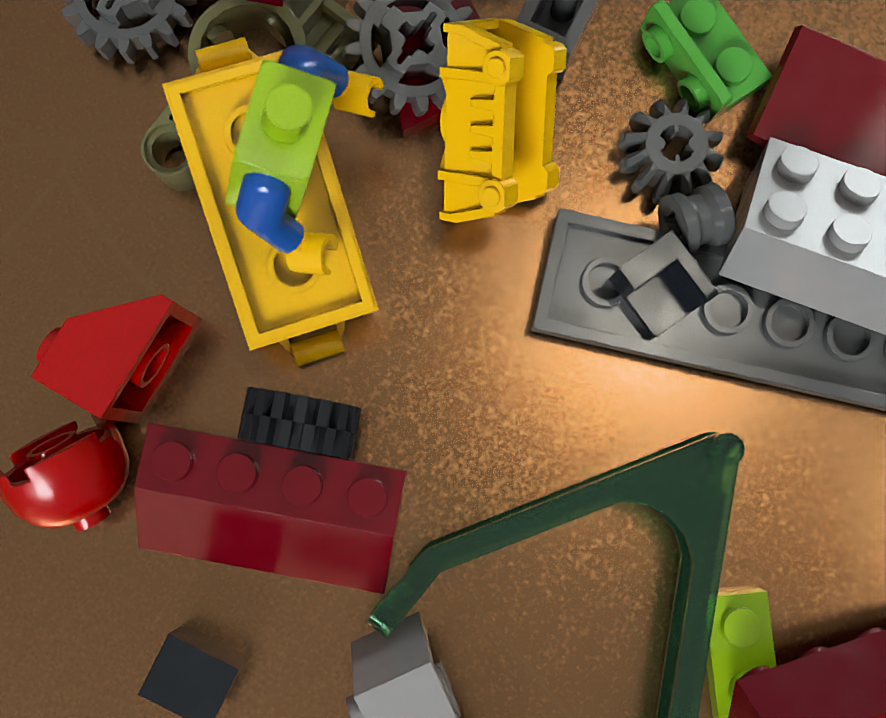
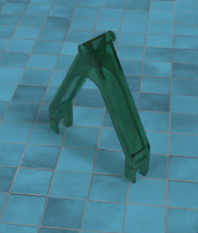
M702 431L690 438L431 540L420 550L369 614L370 617L366 620V623L387 638L440 572L619 502L646 504L657 510L671 526L681 553L655 718H698L738 465L745 453L744 443L739 436L733 433Z

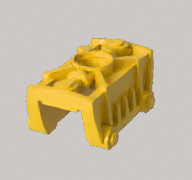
M488 18L444 23L443 32H448L447 66L440 67L439 77L442 79L446 92V98L444 99L440 115V128L445 141V149L440 167L437 170L438 180H444V209L439 212V219L459 223L496 216L506 212V209L513 207L516 203L537 199L558 187L559 166L552 161L557 73H561L566 68L567 48L563 43L553 41L552 36L512 19Z

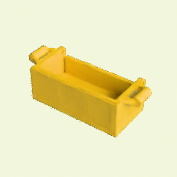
M245 37L195 50L198 60L195 75L162 84L249 350L279 342L285 350L294 356L296 365L299 367L345 352L341 341L345 321L379 309L324 132L322 133L308 185L295 220L303 225L304 231L335 235L338 242L337 250H324V263L331 270L330 275L301 273L290 270L286 261V253L279 252L246 228L239 221L236 215V208L225 204L234 152L262 60L278 62L283 52L279 51L258 57L249 49ZM333 324L336 325L337 329L289 343V338Z

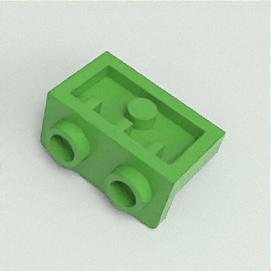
M658 0L650 6L640 27L643 32V43L648 53L658 63L664 62L677 80V90L681 99L687 98L689 109L694 112L710 110V119L707 123H710L764 87L773 77L718 0H672L669 3H666L664 0Z

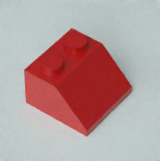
M162 294L67 318L61 328L53 329L42 341L36 355L39 364L32 373L31 378L100 419L139 423L202 318Z

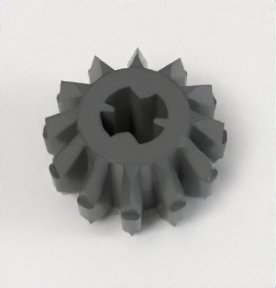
M661 98L652 103L649 108V115L640 111L635 112L628 122L632 132L623 133L618 140V148L628 154L618 164L619 172L626 174L637 172L638 177L631 185L632 193L637 194L646 185H649L653 188L652 202L654 205H659L661 198L667 196L669 192L671 194L679 192L685 196L692 195V189L695 190L699 186L712 183L713 180L709 172L717 171L724 162V156L713 150L723 140V132L715 130L705 131L704 126L710 119V110L699 112L695 118L688 115L689 104L687 98L680 99L672 112ZM669 144L679 152L672 161L661 153Z

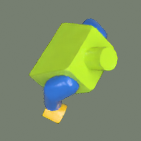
M293 45L286 48L278 62L262 60L234 152L225 204L236 208V215L246 228L279 252L286 253V261L290 270L301 273L330 275L331 270L324 263V250H337L338 242L335 235L304 231L303 225L295 219L308 185L331 103L333 102L336 110L373 118L376 112L369 109V93L371 88L383 90L384 84L380 77L349 71L335 60L305 45Z

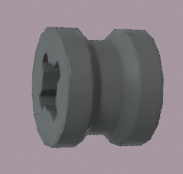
M712 182L699 186L690 196H685L679 192L664 196L658 205V222L662 237L673 230L690 254L696 253L702 244L717 247L730 243L734 237L736 226L733 207L726 192L716 183Z

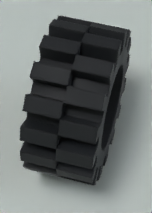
M247 387L237 438L352 459L362 408L299 394Z

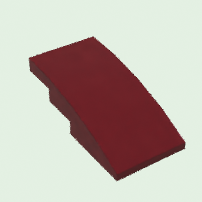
M805 25L795 27L746 136L763 148H765L769 138L773 137L886 176V61Z

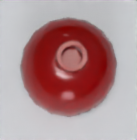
M91 415L96 424L94 427L77 433L78 426L73 421L38 437L10 454L9 458L15 467L6 474L0 470V498L15 516L37 527L56 529L72 524L76 531H82L103 521L111 513L108 504L120 494L129 476L128 452L115 422Z

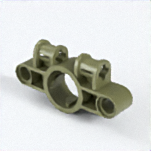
M219 0L203 12L190 34L188 60L192 76L195 75L198 65L195 50L234 40L235 35L252 29L268 30L286 48L290 44L309 46L351 71L358 61H347L342 58L344 47L356 42L355 39L343 33L347 19L356 18L344 9L349 0H283V7L247 0ZM371 33L370 41L373 53L379 44L372 40L374 35ZM168 104L146 131L141 141L140 152L144 163L167 187L176 191H189L195 189L196 186L187 159L178 167H164L168 152L173 148L182 146Z

